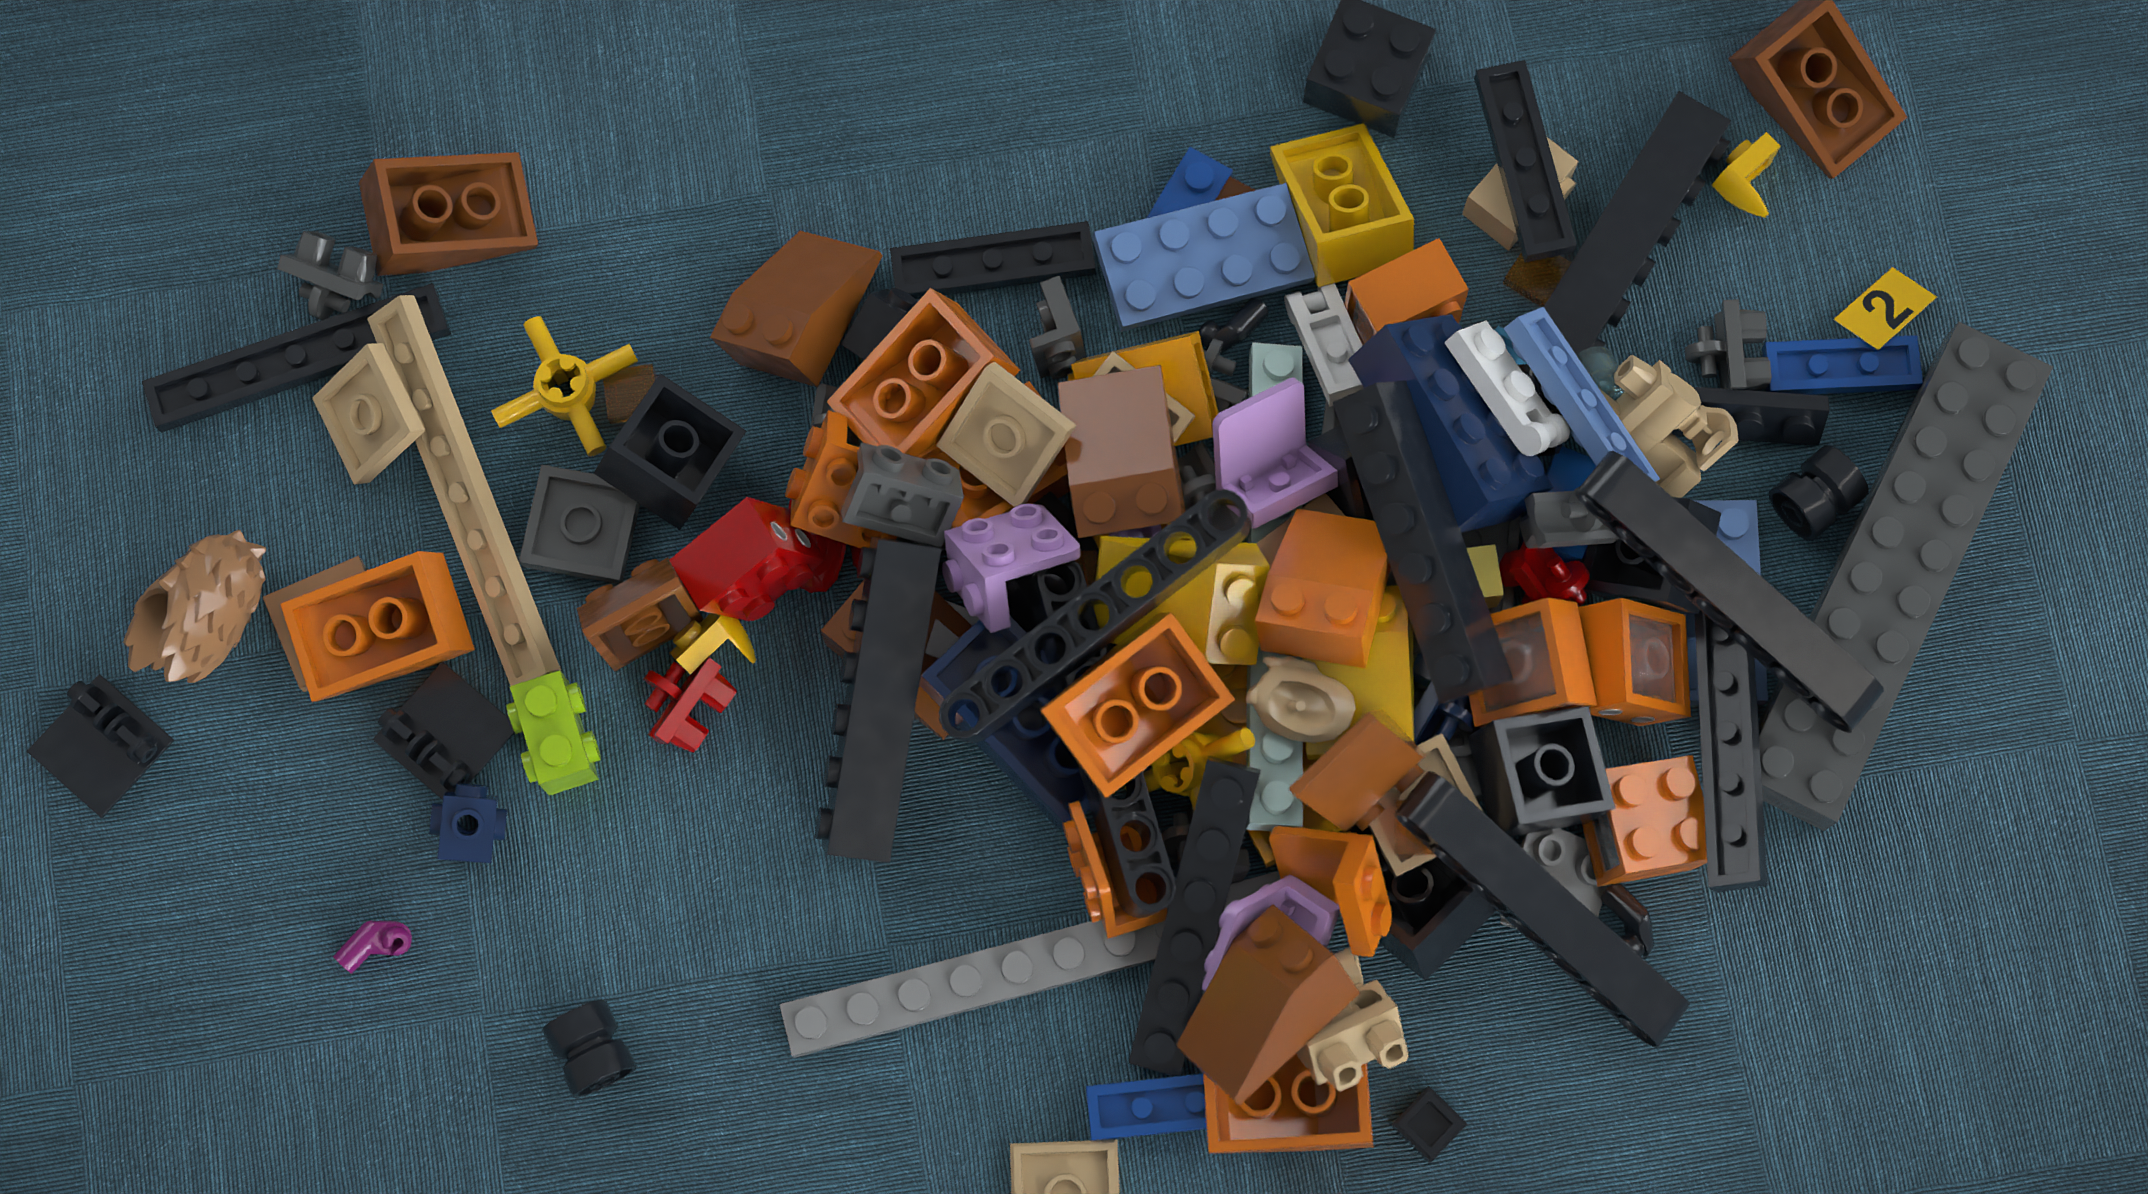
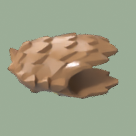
M236 530L228 535H209L189 545L187 553L174 560L175 564L151 584L139 598L133 610L135 615L123 641L124 645L129 647L128 668L133 672L151 664V668L155 671L164 667L166 682L179 681L187 677L188 683H194L207 677L225 660L232 648L237 646L246 624L251 620V614L255 612L258 606L262 584L266 580L260 563L263 554L266 552V547L246 542L241 530Z

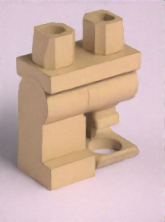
M1630 355L1614 373V383L1625 392L1618 399L1613 400L1600 389L1660 479L1656 483L1672 497L1682 498L1701 481L1700 469L1706 471L1739 441L1737 425L1733 417L1724 409L1701 405L1697 391L1686 381L1672 374L1671 369L1661 360L1651 367L1641 359ZM1674 429H1680L1686 438L1692 439L1696 453L1671 432Z
M1350 947L1334 955L1360 994L1296 1053L1306 1068L1310 1069L1311 1076L1317 1085L1329 1081L1339 1091L1358 1083L1359 1079L1363 1076L1360 1067L1363 1064L1377 1059L1382 1067L1392 1068L1407 1061L1408 1058L1397 1005L1388 997L1378 980L1363 984L1358 956L1352 955Z

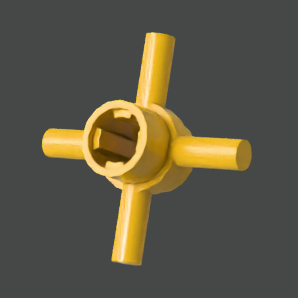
M542 317L530 318L523 326L542 363L534 376V390L491 410L499 428L501 429L544 408L545 411L554 416L572 422L588 456L600 454L607 446L589 412L595 401L596 382L638 362L630 344L586 364L575 356L560 354ZM569 378H572L570 386L574 393L563 397L562 391L554 386L555 384L559 386L563 382L569 381Z
M1245 727L1222 738L1213 733L1201 734L1195 731L1154 761L1152 769L1143 772L1148 792L1150 793L1162 787L1165 791L1189 796L1193 809H1195L1208 756L1233 762L1232 756L1254 747L1255 738L1253 733Z

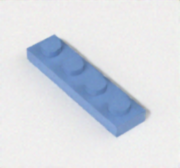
M1544 307L1521 315L1504 327V330L1512 340L1515 353L1520 359L1527 362L1541 383L1543 394L1549 402L1558 408L1570 426L1572 437L1578 445L1587 451L1596 466L1609 451H1615L1631 460L1655 482L1660 479Z

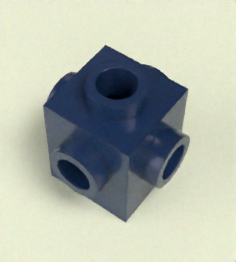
M457 783L455 792L445 791L443 804L432 803L429 835L440 836L437 859L491 863L494 840L504 841L507 809L497 808L498 796L487 795L488 786ZM464 815H472L477 819L478 825L475 828L466 829L460 825L459 818Z

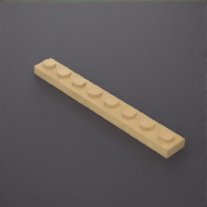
M414 295L398 296L367 319L376 342L384 344L425 428V431L415 442L510 686L561 670Z

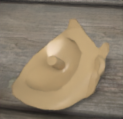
M1270 656L1262 660L1269 670L1261 676L1257 684L1249 689L1246 702L1254 706L1262 723L1271 731L1294 741L1318 743L1337 738L1350 726L1356 708L1353 695L1346 686L1320 673L1316 664L1307 660H1297L1291 656L1282 659Z

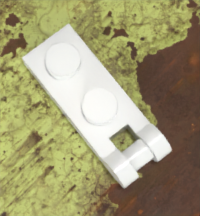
M1335 283L1318 287V291L1303 296L1300 291L1285 295L1284 300L1289 319L1295 325L1329 406H1334L1332 402L1363 389V385L1348 361L1363 345Z
M1487 320L1458 330L1444 342L1522 454L1534 456L1545 451L1548 447H1555L1566 442L1570 435V426L1563 416L1551 414L1535 391L1532 380L1521 371L1507 351L1504 340L1491 328Z

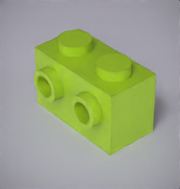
M558 670L510 686L514 702L506 704V708L515 734L524 733L529 751L521 753V759L529 782L538 781V784L550 796L599 780L594 762L600 761L601 755L592 730L585 732L579 714L587 710L578 683L570 684L563 673Z

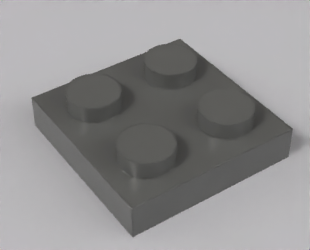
M541 464L519 563L525 568L621 584L625 575L640 504L595 474Z

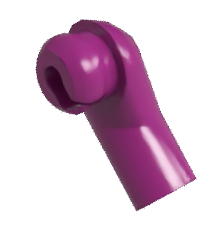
M367 921L333 955V958L348 972L353 974L370 954L399 956L406 953L412 942L411 931L406 925L398 921Z

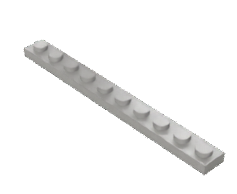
M1279 872L1232 883L1224 910L1231 902L1235 900L1240 901L1257 892L1262 886L1266 884L1271 885L1281 880ZM1089 921L779 1004L792 1057L796 1058L1154 962L1165 921L1109 939L1106 936L1102 921L1094 923ZM1220 927L1217 934L1215 945L1217 944L1220 932L1222 930V928Z

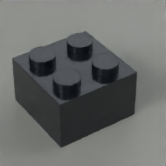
M1341 0L1306 79L1303 103L1357 124L1364 123L1367 128L1395 138L1430 55L1436 29L1362 0Z
M660 373L607 449L594 474L678 530H681L747 431Z
M1673 497L1715 536L1717 535L1721 512L1692 499ZM1621 539L1614 543L1587 546L1584 565L1588 569L1590 577L1588 583L1583 588L1584 591L1608 600L1625 598L1662 609L1699 614L1700 609Z
M1589 706L1493 720L1468 736L1487 816L1509 837L1588 824L1616 809Z

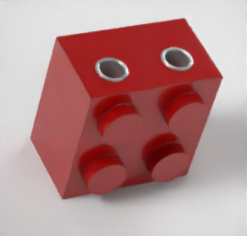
M746 497L669 559L699 611L745 621H754L767 615L774 608V601L786 591L797 589L806 584L813 577V570L826 559L808 531L790 526V509Z

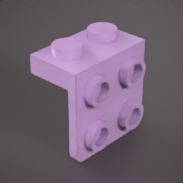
M1289 378L1215 416L1213 420L1216 490L1227 489L1234 491L1243 498L1252 517L1251 528L1255 529L1338 487L1337 470L1306 445L1304 385L1296 378ZM1226 505L1240 517V512L1236 507Z
M1021 504L1014 507L1010 512L986 519H971L960 527L944 531L948 561L942 563V572L950 592H957L963 599L968 613L971 616H977L992 633L1011 627L1005 581L1076 560L1081 555L1080 544L1043 505Z
M1288 875L1271 885L1266 884L1257 892L1240 901L1235 900L1231 902L1221 915L1219 926L1222 930L1216 947L1210 952L1204 964V969L1207 973L1202 990L1206 991L1232 941L1272 904L1326 948L1340 914L1339 905L1292 875Z

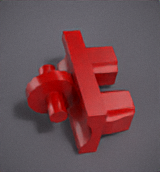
M1523 542L1519 550L1505 553L1499 563L1503 585L1505 587L1521 586L1525 591L1521 601L1522 605L1544 598H1553L1577 602L1578 607H1580L1587 598L1583 588L1588 583L1590 574L1584 563L1580 561L1564 563L1552 547L1527 548Z
M708 657L691 675H688L680 688L676 685L686 670L679 664L673 662L663 677L649 670L644 677V681L654 690L644 705L657 713L667 698L671 701L647 735L659 744H668L670 742L676 747L694 753L709 732L706 727L688 715L697 701L700 700L717 713H722L737 693V690L727 679L718 673L722 666Z

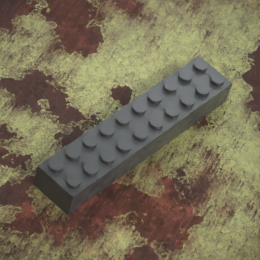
M1959 321L1945 336L1809 617L1814 624L1881 683L1884 692L1851 733H1845L1825 721L1779 680L1758 723L1763 801L1823 831L1838 823L2054 366Z

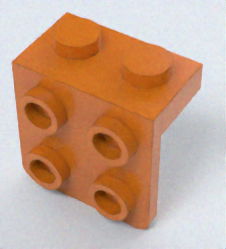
M828 410L821 427L812 426L807 436L803 450V456H806L807 460L803 469L795 467L787 484L785 497L792 499L790 526L858 548H862V546L870 547L871 536L896 540L897 536L842 522L841 508L859 469L857 457L859 447L847 444L848 416Z
M1079 800L1069 803L1071 820L1062 824L1069 845L1067 851L1076 878H1081L1085 891L1083 892V897L1091 922L1102 921L1106 936L1109 939L1165 921L1167 908L1147 918H1135L1122 910L1115 894L1098 832L1090 833ZM1122 827L1120 840L1123 846L1133 852L1140 851L1142 842L1139 833L1133 828ZM1138 878L1135 884L1138 898L1145 903L1154 904L1157 897L1154 884L1148 879Z
M1274 827L1269 841L1280 879L1288 875L1295 876L1338 904L1352 955L1373 957L1380 937L1387 936L1390 930L1392 918L1391 906L1373 836L1314 830L1303 827Z

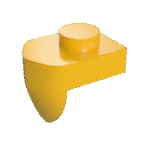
M1767 132L1753 144L1748 139L1744 140L1727 157L1726 162L1729 166L1719 175L1712 184V187L1727 202L1738 209L1756 216L1767 217L1769 214L1767 208L1750 182L1771 164L1780 145Z
M710 613L700 624L696 620L688 623L673 639L676 647L670 652L672 657L690 675L727 639L752 664L756 661L752 643L740 621L736 618Z

